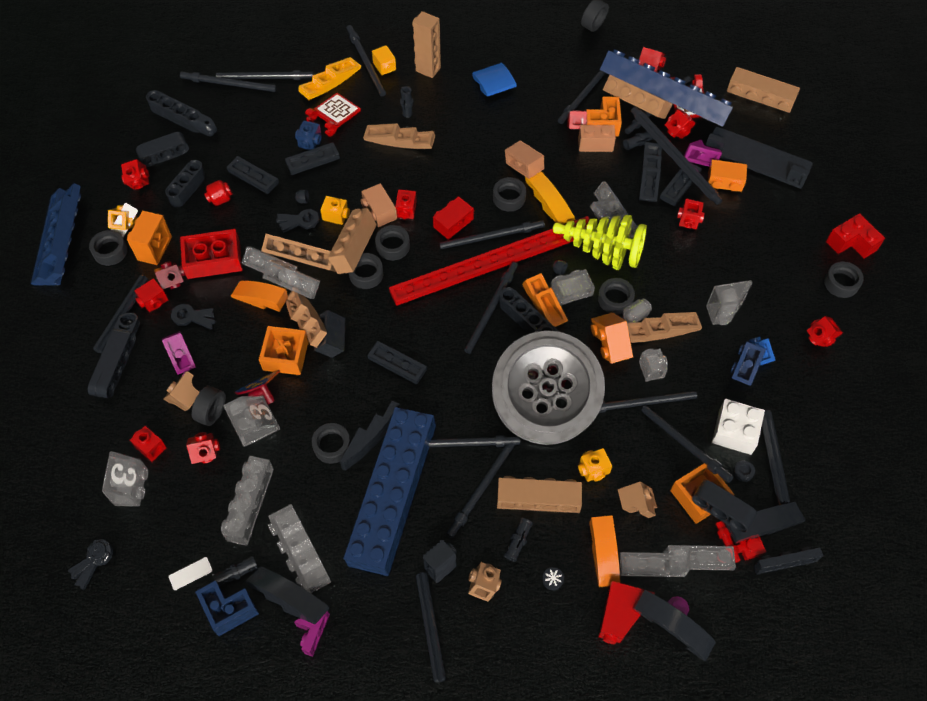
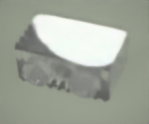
M586 269L583 271L575 270L566 276L559 275L552 279L551 288L560 305L592 296L595 289Z

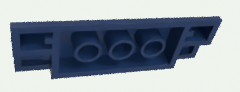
M75 183L66 191L59 188L51 196L31 280L32 285L61 284V279L65 272V261L69 254L67 251L72 240L71 233L75 226L74 219L78 212L77 205L81 198L79 193L81 186Z

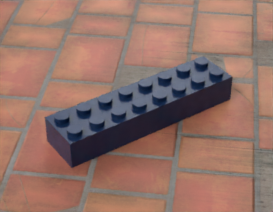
M615 49L613 52L608 51L600 68L601 71L722 127L726 123L733 109L730 106L732 102L723 98L719 101L715 99V94L708 91L704 94L700 92L701 88L693 84L690 87L684 85L686 81L675 77L673 80L669 78L671 74L662 70L658 73L654 71L655 67L647 63L641 65L639 64L640 60L629 56V58H625V53Z
M395 407L344 555V560L348 567L389 576L429 450V444L435 431L436 424L433 415Z

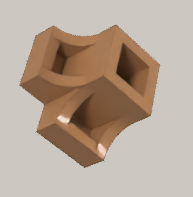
M186 371L177 382L173 381L166 390L168 393L164 400L184 411L188 410L199 394V391L192 385L194 375Z
M638 482L618 489L623 510L629 513L639 511L640 514L647 518L656 516L654 509L657 508L652 488L642 482Z

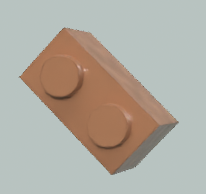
M580 125L578 137L579 151L613 152L616 139L615 125Z
M519 141L505 150L506 164L528 179L544 170V155L524 142Z
M381 183L362 191L363 199H361V204L364 209H369L378 227L397 219L396 208Z

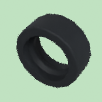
M593 0L582 16V26L592 32L596 31L607 16L608 4L601 0Z
M507 177L495 183L493 202L499 209L507 212L516 211L524 205L526 187L523 182L516 178ZM505 189H512L517 191L520 196L513 200H507L502 198L499 193Z
M389 225L380 229L376 234V248L382 258L392 261L399 260L409 252L410 238L404 228L397 225ZM388 237H399L403 240V244L395 249L384 247L382 242Z
M113 230L97 233L89 243V250L94 259L101 265H115L121 262L128 252V247L122 235ZM108 242L119 243L117 249L109 254H100L98 252L100 247Z
M363 253L354 272L349 273L352 284L362 289H371L377 286L384 276L380 258L370 253ZM362 265H373L377 269L374 275L366 278L355 274V270Z
M842 261L833 264L824 277V284L831 294L842 298L855 295L863 283L861 270L850 262ZM835 273L846 274L853 280L854 285L849 287L843 286L835 280L833 275Z
M611 278L601 285L598 302L600 307L608 313L623 314L631 308L635 291L628 281L621 278ZM617 289L626 294L627 300L623 303H613L606 298L605 294L608 290Z
M212 386L204 387L194 401L192 407L193 420L206 426L214 424L220 417L225 405L226 395L224 391Z
M326 423L320 426L312 437V447L317 458L329 464L340 462L351 443L346 428L336 423ZM328 434H338L343 439V446L336 452L327 453L320 448L321 439Z

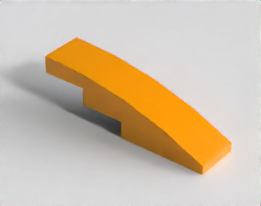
M351 57L326 65L325 71L313 75L311 82L299 85V92L308 100L322 95L351 77L361 69V65Z
M542 172L537 173L530 179L525 177L526 183L534 190V196L542 203L543 210L556 223L563 225L568 221L575 220L567 203Z

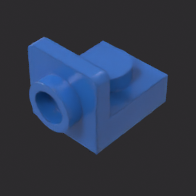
M760 337L749 340V342L767 348L761 365L775 361L769 338L761 340Z

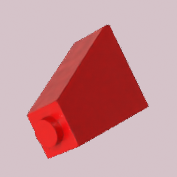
M614 581L611 582L598 636L603 638L604 642L609 644L620 643L641 616L633 607L643 589Z

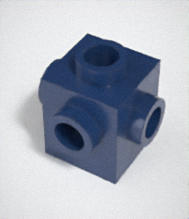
M303 121L295 134L298 147L312 150L321 142L320 124Z

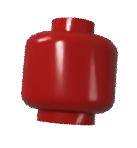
M218 180L207 185V192L204 194L209 203L212 202L215 206H219L231 199L232 191L227 182L224 183L222 180Z

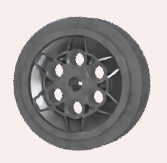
M557 331L534 332L516 340L500 357L494 370L492 382V396L495 409L506 427L526 441L545 445L568 441L583 432L598 415L605 393L603 371L593 352L577 338ZM555 366L558 373L550 375L547 372V368ZM534 370L538 373L539 377L536 380H531L527 373ZM569 380L572 387L564 389L561 386V381ZM547 385L548 388H552V392L548 393L547 390L542 389V386ZM525 389H529L533 392V397L526 399L523 397L522 392ZM556 400H565L566 407L563 409L558 408ZM540 403L545 404L547 412L539 413L536 410V406Z

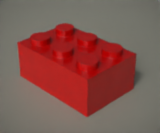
M236 229L180 237L182 268L187 279L242 271L240 240Z

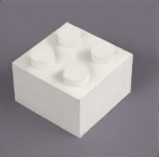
M725 399L719 409L712 443L751 455L758 445L765 410Z

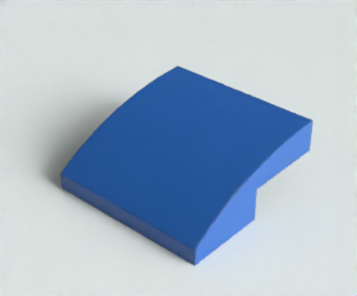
M502 63L473 72V79L480 84V90L486 96L517 87L511 73Z

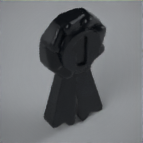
M312 209L303 210L298 215L277 214L278 218L276 219V222L280 223L279 226L282 233L297 226L306 230L315 228L319 223V215Z
M180 304L174 307L171 313L172 320L178 326H187L189 323L194 322L208 329H213L212 325L216 323L213 320L215 319L213 308L194 311L190 305Z
M94 540L87 548V558L68 570L71 573L72 579L78 578L75 582L76 586H80L81 589L85 590L96 567L105 565L112 558L113 545L108 540Z

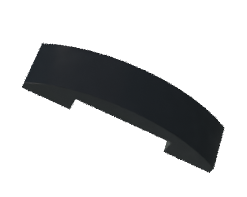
M643 590L633 609L650 622L654 621L687 645L686 648L703 661H706L716 643L715 640L677 608L658 596Z

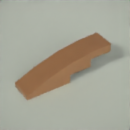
M398 124L367 125L363 138L366 141L394 147L432 149L435 134L434 131L418 132L416 127L400 128Z
M295 286L286 300L290 318L298 323L300 330L306 331L310 345L317 348L326 336L327 331L314 307L301 290Z
M696 312L664 313L661 318H644L642 322L627 323L630 343L665 339L702 329Z

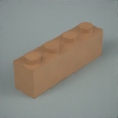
M421 12L418 17L414 18L412 23L414 27L413 39L416 71L433 78L441 68L439 18Z
M736 67L727 92L790 113L800 88Z
M609 75L603 88L604 91L663 119L666 118L673 104L612 75Z
M368 208L352 210L328 256L337 274L354 272L377 225Z
M269 234L265 235L262 252L336 272L328 258L331 251Z
M504 476L499 478L497 509L580 513L582 507V482H577L573 479L556 481L553 478L536 480L533 477L515 479L512 476Z

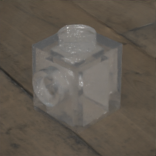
M648 349L642 352L639 363L645 380L651 381L664 378L668 369V363L661 349Z

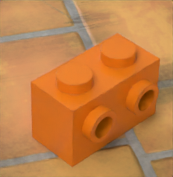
M712 160L708 170L707 182L716 189L742 192L746 183L747 164Z

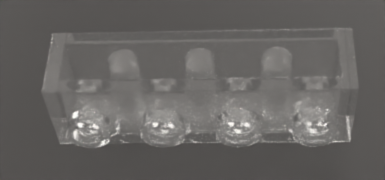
M249 456L248 462L244 463L242 479L237 482L235 498L231 500L228 507L229 515L221 526V532L227 541L247 546L273 472L270 460Z
M292 504L269 515L271 523L268 524V527L273 536L278 535L280 541L277 542V545L282 554L287 553L289 559L286 560V563L291 572L296 571L298 578L295 579L297 585L312 593L331 583Z

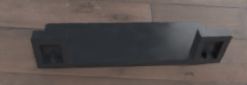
M716 127L714 132L710 133L706 143L707 147L721 150L720 158L733 163L747 164L748 169L802 189L813 164L808 160L720 127Z

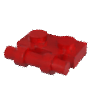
M722 521L716 523L718 528L717 534L723 540L726 547L725 552L727 556H730L732 563L741 561L739 553H742L745 560L765 555L766 550L760 537L749 538L738 542V545H734L725 523Z

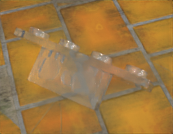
M602 182L594 193L599 202H593L590 208L599 221L602 217L609 216L610 224L613 216H620L619 219L622 222L624 215L629 214L608 184ZM633 220L629 237L631 239L634 238L637 229Z

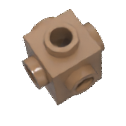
M481 562L476 569H472L469 575L471 585L468 594L488 602L500 588L501 579H499L501 570L491 564Z

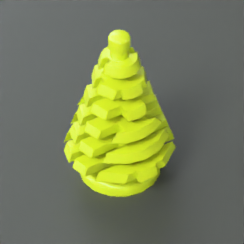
M624 215L622 222L619 219L620 216H613L610 224L609 216L602 217L598 227H596L597 219H590L587 229H585V219H579L576 227H573L574 221H568L566 225L561 223L553 225V232L565 234L564 239L570 242L571 238L574 237L573 244L578 248L581 246L582 239H584L583 251L590 253L593 245L592 256L599 260L602 254L603 263L609 265L612 260V268L619 270L622 266L626 249L630 250L629 265L634 268L638 266L644 246L647 225H638L634 238H629L632 215Z

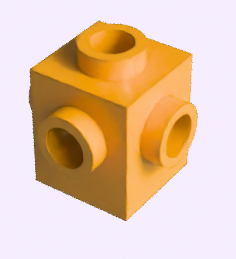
M117 205V208L108 210V228L120 230L133 228L137 217L135 215L134 219L129 218V211H121L124 205ZM118 215H122V225L114 224Z
M604 448L595 452L593 450L585 452L581 456L578 465L581 476H585L587 482L603 479L605 475L610 474L612 468Z

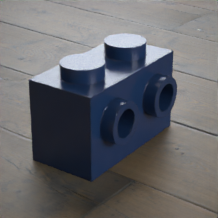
M749 341L746 342V345L742 344L738 355H741L739 362H735L731 373H733L732 379L751 386L767 348Z

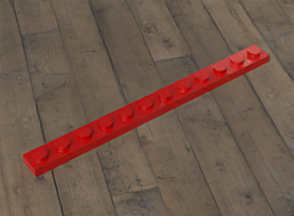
M588 216L581 218L586 220L585 229H587V224L590 220ZM579 219L574 221L573 227H576ZM553 229L394 285L389 287V291L397 306L570 242L564 239L565 234H556L553 232Z

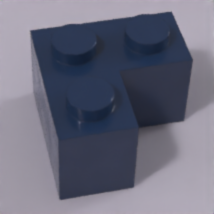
M214 581L196 591L211 627L218 636L259 614L246 589L226 598L220 585Z

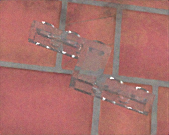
M253 247L246 248L242 264L264 273L263 278L310 299L315 298L320 283L319 280L296 271L297 266Z
M668 545L664 553H620L621 576L685 577L689 570H734L736 568L733 546Z

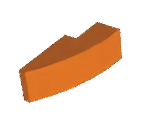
M542 273L523 282L522 285L537 311L554 327L568 321L552 288L548 287Z
M240 281L231 297L262 309L268 307L280 312L288 295L286 289L256 281Z
M613 516L591 517L592 550L598 586H610L612 581L620 583Z

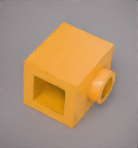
M387 45L372 51L373 63L381 75L396 70L395 57Z
M326 196L321 207V215L324 221L343 225L345 218L349 217L350 209L347 206V200Z

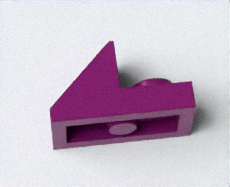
M698 140L689 144L684 157L689 162L710 167L711 161L719 160L722 152L719 149L707 147L703 144L702 140Z
M181 332L162 338V342L177 375L196 368Z
M328 611L316 624L301 618L294 622L297 627L309 631L303 635L300 644L304 654L313 657L330 615Z

